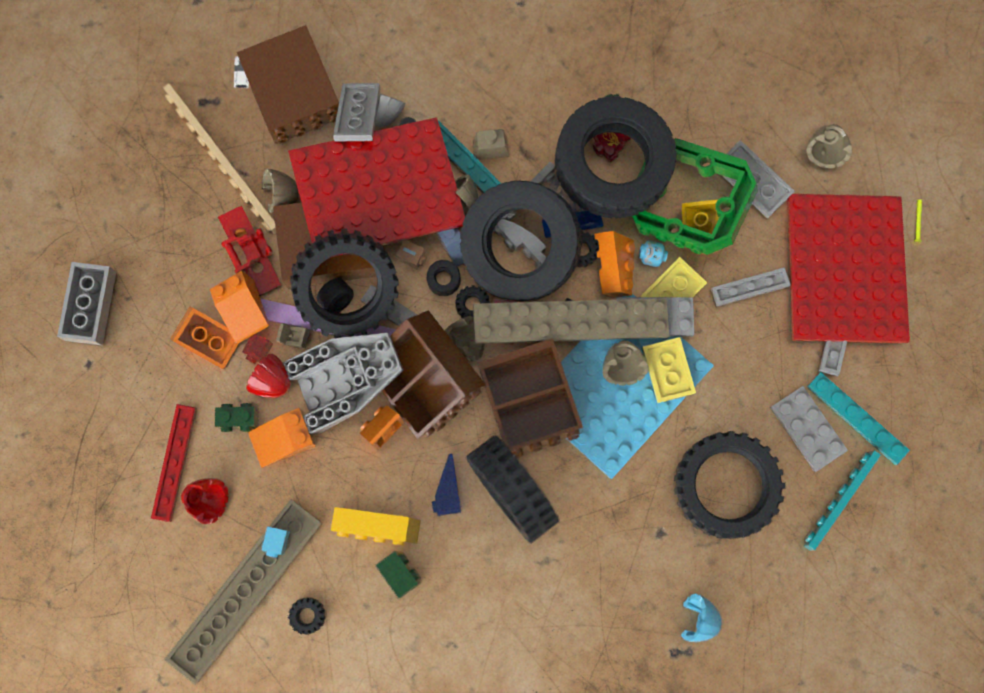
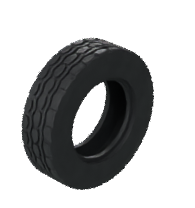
M611 96L585 103L584 106L582 105L575 110L574 114H571L567 119L557 142L555 170H557L558 181L561 182L560 186L580 208L597 216L626 218V216L630 217L639 214L640 211H645L663 194L676 166V144L669 126L667 127L664 119L651 107L649 108L646 104L631 98ZM617 132L632 138L640 146L645 158V170L638 178L627 183H610L602 180L587 165L584 155L585 145L593 137L602 133Z
M525 180L504 182L496 187L493 186L485 191L486 193L481 194L467 211L468 214L464 218L462 223L463 229H461L460 233L462 259L474 281L488 293L510 301H529L543 298L562 287L575 271L582 247L580 224L568 202L552 189L539 183ZM519 209L533 210L542 216L549 226L552 238L551 249L547 259L536 270L526 274H515L506 270L496 260L492 250V234L495 226L506 214Z

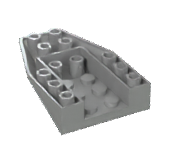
M389 333L330 339L283 362L289 380H298L309 413L303 416L309 434L322 433L360 412L403 370Z

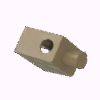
M504 130L476 132L473 139L474 156L477 159L509 156L508 138Z

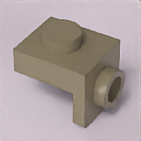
M281 323L276 341L286 346L306 348L310 330Z

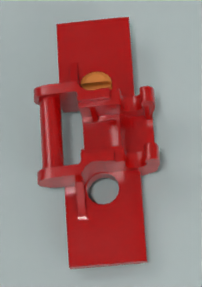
M242 205L218 216L228 237L221 245L226 249L235 267V273L243 271L253 278L259 296L281 286L269 260V257L273 255V251L268 246L262 229L259 228L256 230L257 232L254 231ZM237 244L241 246L246 256L247 263L244 265L241 264L233 248ZM256 263L263 264V270L259 273L253 271V266Z

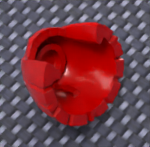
M270 353L267 357L265 356L260 360V364L256 365L252 372L253 375H250L246 388L249 393L256 396L278 398L289 391L291 380H289L283 362L275 354Z
M200 479L186 486L181 494V500L192 518L199 523L207 525L216 522L218 517L223 515L225 507H227L226 503H228V489L225 483L219 479Z

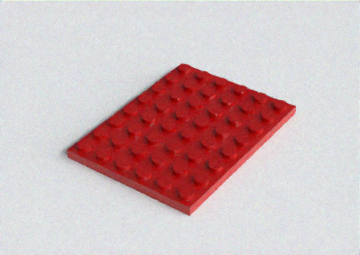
M437 117L374 131L373 141L333 140L288 151L312 243L316 241L315 237L319 234L322 238L328 236L327 231L333 230L334 234L341 233V229H347L348 233L353 234L354 230L361 232L362 236L366 237L368 234L373 237L376 243L379 242L381 245H387L463 226L465 214L460 197L456 193L457 186Z
M792 194L788 198L792 341L909 343L902 196Z

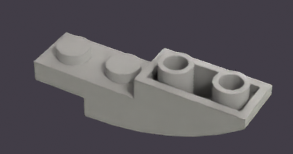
M500 219L494 228V232L498 236L501 234L504 237V242L509 249L513 248L517 252L523 248L522 252L527 258L531 257L536 262L534 264L536 268L540 267L547 259L543 255L546 252V246L525 228L511 221Z

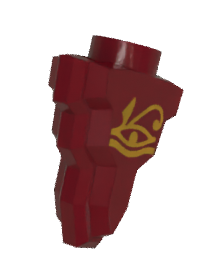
M606 132L593 137L595 142L592 143V147L599 157L604 155L611 163L618 158V153L624 149V143L631 138L617 132Z

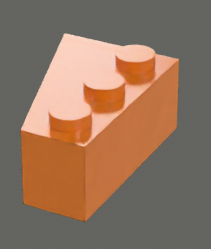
M615 231L595 233V240L598 239L599 243L597 258H601L602 269L599 270L602 294L612 298L632 296L635 240Z

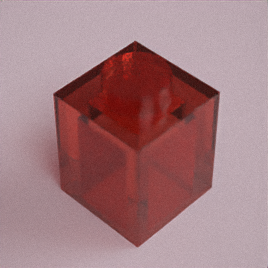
M254 334L249 338L242 353L246 355V360L256 364V362H260L262 358L267 356L273 343L258 334Z

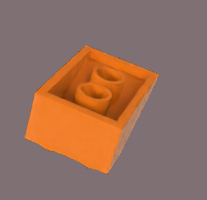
M243 271L238 272L210 289L214 304L237 344L270 326L254 279Z
M189 306L170 338L173 342L221 369L225 368L238 346L227 327Z
M388 405L384 408L382 406L379 407L374 413L375 417L371 421L367 420L360 428L362 430L360 434L377 450L405 423L401 416Z
M300 408L282 414L248 432L261 468L316 446L312 434H309L303 418L304 413Z

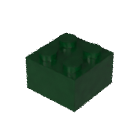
M394 551L375 566L398 599H400L421 584L419 582L421 577L415 569L409 568L407 564L410 561L403 552Z

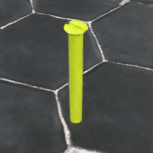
M921 199L917 200L916 239L914 242H922L920 240Z

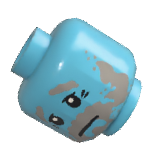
M648 240L645 244H641L639 259H641L643 264L659 267L662 261L666 262L668 251L665 250L663 243Z

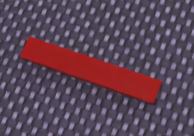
M176 404L151 519L172 522L196 415V407Z

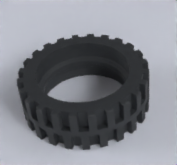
M341 229V233L334 234V231L330 230L327 231L328 236L323 238L319 234L315 237L316 241L310 244L307 242L304 245L305 251L297 254V262L292 265L290 283L297 312L301 313V318L305 323L307 321L310 323V327L316 331L319 328L322 335L327 337L329 333H333L335 338H341L342 335L353 337L354 334L360 332L362 336L367 335V329L373 327L376 330L379 328L378 322L381 319L386 321L389 318L387 311L389 309L393 311L395 308L394 298H398L397 286H399V280L391 258L379 242L376 243L373 237L368 234L366 237L362 236L360 231L354 230L353 234L348 233L347 229ZM339 254H355L363 257L373 266L377 275V290L373 298L362 308L349 313H334L323 309L316 302L311 291V280L315 269L326 259Z
M735 431L718 432L703 438L686 451L682 461L677 466L678 472L674 477V481H676L674 493L678 497V507H681L685 513L683 516L686 520L689 519L693 523V527L704 531V534L709 536H716V538L735 539L758 533L764 526L772 522V517L780 511L778 509L779 504L784 501V496H781L782 489H786L785 483H782L781 480L784 472L783 469L779 470L777 462H779L777 456L772 457L769 453L771 449L768 446H762L760 444L761 440L756 437L752 439L743 432L741 434H737ZM732 452L740 454L750 460L760 474L762 492L759 502L751 512L743 517L725 519L715 516L702 505L697 495L696 477L698 471L708 458L718 453Z
M493 435L466 456L469 465L488 493L529 543H533L559 523L560 519L550 501L544 495V492L516 455L512 453L510 448L498 436Z

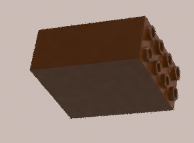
M307 25L236 52L275 144L286 143L290 138L303 136L306 132L318 130L330 122L336 123L339 101Z
M302 203L273 206L281 276L283 283L288 289H291L292 265L297 262V254L305 251L304 245L307 242L312 244ZM345 254L323 261L313 273L311 286L325 284L334 278L349 281L376 277L377 275L373 266L363 257L355 254Z
M429 310L406 319L390 335L403 370L382 390V393L415 437L419 439L425 435L427 438L435 431L438 432L446 426L445 422L455 418L458 415L457 411L459 409L461 411L470 404L468 401L471 398L473 400L482 393L480 390L486 384Z
M553 338L477 362L482 380L486 384L485 389L502 441L517 458L524 456V452H538L542 450V446L549 444L550 447L561 444L563 439L568 438L571 441L580 437L583 426Z

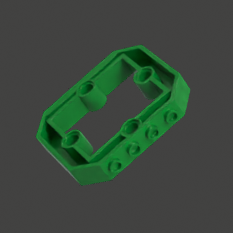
M675 138L676 161L697 167L699 174L703 177H711L716 173L737 181L730 196L721 197L716 202L715 207L719 219L712 234L684 225L678 218L667 219L647 212L648 209L632 216L638 231L646 236H649V234L656 236L658 240L666 242V240L673 242L679 248H690L696 254L704 253L708 255L733 245L758 192L757 183L747 161ZM644 162V164H643V166H642V168H641V170H640V172H639L638 177H639V176L644 172V170H645V162ZM705 163H710L708 166H703ZM667 187L664 190L663 194L660 196V198L665 195ZM725 207L730 208L728 211H722ZM675 228H678V229H679V230H678L677 232H675V233H672V232H671V231H672L673 229H675Z

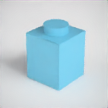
M267 527L262 551H267V556L278 558L279 554L284 555L290 531Z

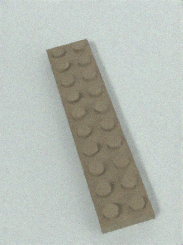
M667 298L473 304L475 344L542 342L552 338L553 341L669 337Z
M291 499L269 526L290 531L285 554H279L278 558L267 556V551H262L265 531L164 660L193 684H197L322 523Z

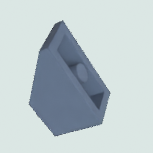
M454 228L437 232V236L451 261L457 267L464 264L463 255L460 250L461 239L459 230Z

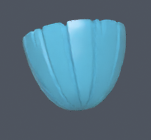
M699 594L690 595L683 603V606L700 613L697 631L685 630L681 637L684 640L693 642L705 641L715 637L722 627V618L719 611L707 598Z

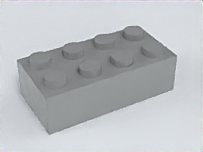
M71 262L57 337L64 341L103 346L116 271L109 266Z

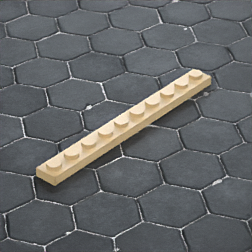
M170 84L163 87L167 93L164 95L171 105L175 103L178 107L175 110L181 118L185 117L188 120L186 125L191 132L196 131L199 136L196 137L202 146L207 145L210 149L207 152L213 160L217 159L220 162L218 167L224 175L229 174L231 177L229 181L235 189L239 187L242 191L239 195L245 203L250 202L253 207L250 209L257 218L261 216L264 220L262 225L267 232L271 230L276 235L275 221Z

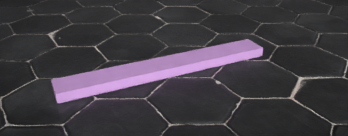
M261 299L268 321L285 323L290 326L315 331L310 327L308 321L306 323L303 321L301 313L297 312L295 306ZM379 326V328L374 330L371 327L367 329V335L389 333L391 335L396 329ZM318 328L316 332L322 333L321 329ZM360 332L354 334V336H362Z

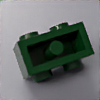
M242 403L240 407H233V404H221V407H215V427L220 429L221 432H233V429H240L241 432H251L252 429L258 427L259 409L250 403Z

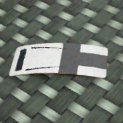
M235 57L234 87L249 88V82L238 57Z

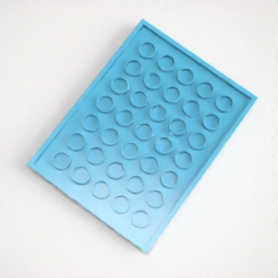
M679 337L581 340L561 361L583 426L580 437L569 442L610 479L621 470L685 397L657 403L649 371L641 381L637 380L635 384L623 386L611 384L603 377L602 367L604 358L611 346L622 340L636 345L643 354V346ZM680 337L695 387L714 365Z

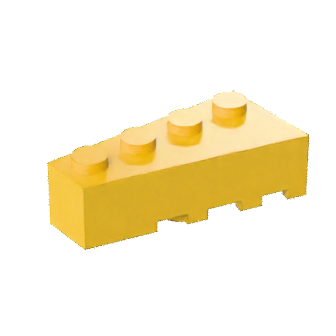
M334 507L331 531L337 532V536L349 538V534H355V539L367 540L368 536L374 537L376 542L386 543V539L393 540L392 544L404 546L405 542L417 544L421 520Z

